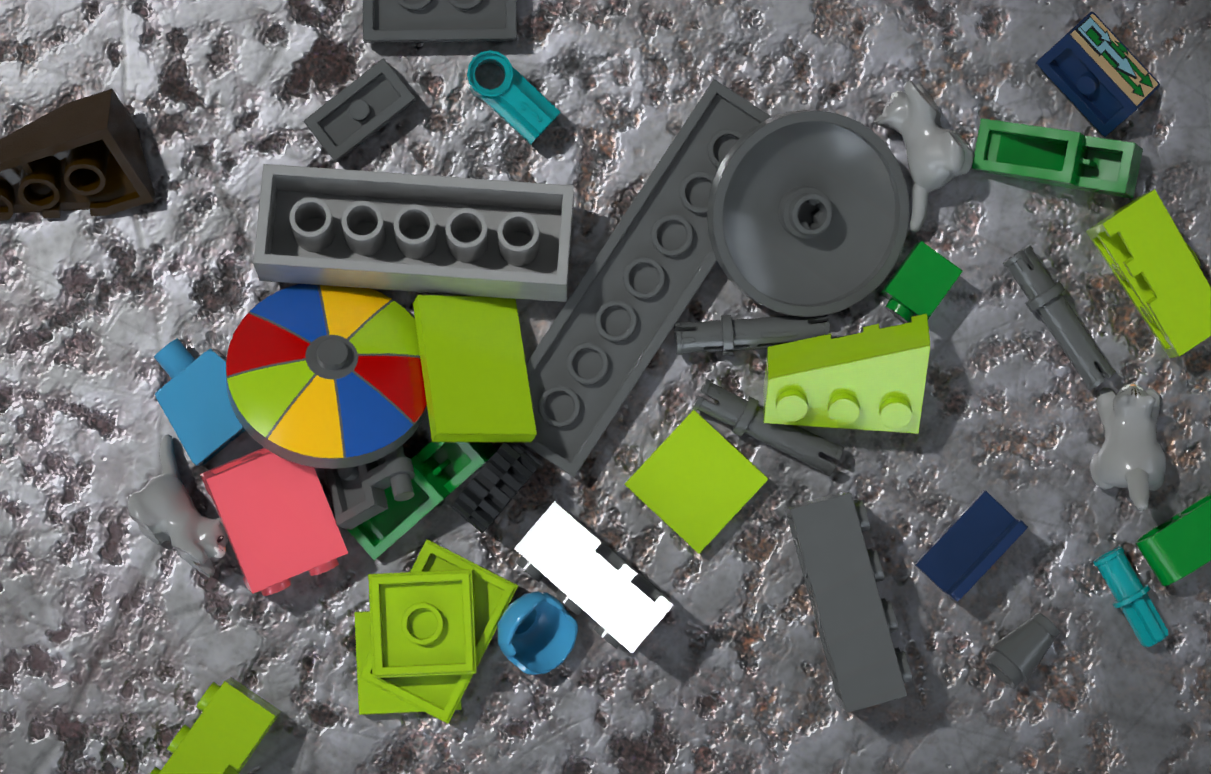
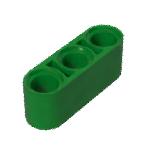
M1211 493L1153 528L1135 542L1162 587L1182 579L1211 561Z

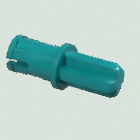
M1119 546L1101 555L1093 563L1097 566L1115 598V601L1112 603L1115 609L1121 608L1140 644L1145 648L1164 640L1168 636V629L1147 594L1151 588L1148 584L1142 585L1124 553L1125 550L1122 546Z

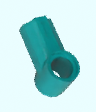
M491 50L480 52L470 62L466 81L471 93L480 100H483L530 145L561 113L514 69L508 58L500 52ZM486 63L499 66L504 74L502 85L495 89H485L480 86L475 78L477 68Z

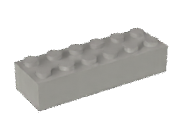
M263 164L253 264L259 281L567 302L574 185Z

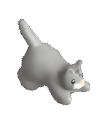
M909 80L904 84L905 92L896 91L891 94L890 100L883 109V113L874 120V123L878 126L890 127L902 134L906 146L909 171L914 181L910 230L918 232L927 218L928 194L944 187L955 176L967 174L973 163V151L965 139L955 130L942 128L940 122L941 112L935 101L920 83L915 85Z
M1133 383L1123 386L1117 394L1111 388H1103L1097 392L1096 407L1103 425L1105 441L1100 451L1093 455L1090 463V473L1095 484L1103 490H1109L1113 487L1128 488L1130 499L1135 507L1140 511H1144L1149 505V491H1156L1165 481L1166 456L1157 441L1160 394L1154 389L1144 391L1140 386Z
M165 435L161 439L159 457L163 469L162 474L149 480L141 491L130 494L127 509L130 517L138 523L139 530L147 538L158 545H161L164 541H171L172 547L181 558L199 572L211 578L215 573V566L210 558H222L224 556L229 538L220 517L210 519L201 516L196 509L190 494L180 480L172 436Z

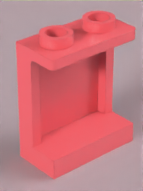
M262 448L200 474L208 494L214 501L244 575L245 585L252 594L261 591L263 596L278 593L291 585L289 578L309 571L310 576L327 572L339 565L337 558L348 554L314 467L288 461L266 448Z

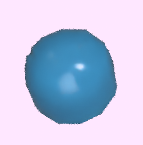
M538 591L527 593L511 603L497 624L498 645L508 660L522 672L528 675L546 674L562 664L574 648L579 630L578 623L554 596Z

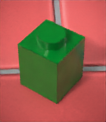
M920 241L915 244L880 293L889 299L885 308L905 323H910L912 316L927 314L929 319L963 270Z

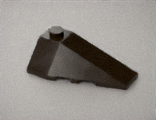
M113 89L66 103L0 139V221L9 220L13 213L42 212L43 219L60 218L61 211L90 210L91 216H107L153 202L155 199V192L137 127Z

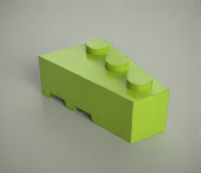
M1155 189L1136 197L1085 231L1169 358L1180 357L1211 336V285H1209L1200 269L1199 259L1191 247L1184 241Z
M927 314L912 316L910 323L881 329L879 324L865 326L862 333L832 339L831 334L769 346L767 349L763 388L764 423L919 434L931 346Z
M232 677L225 680L221 686L213 682L196 706V708L202 711L199 718L191 728L186 724L182 726L167 748L168 751L173 753L162 770L155 767L150 774H239L281 711Z

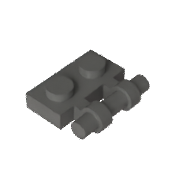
M403 445L384 456L385 462L379 466L377 460L349 468H324L338 527L351 530L388 509L384 490L390 486L396 501H405L414 497L411 482L415 476L412 460L405 457Z

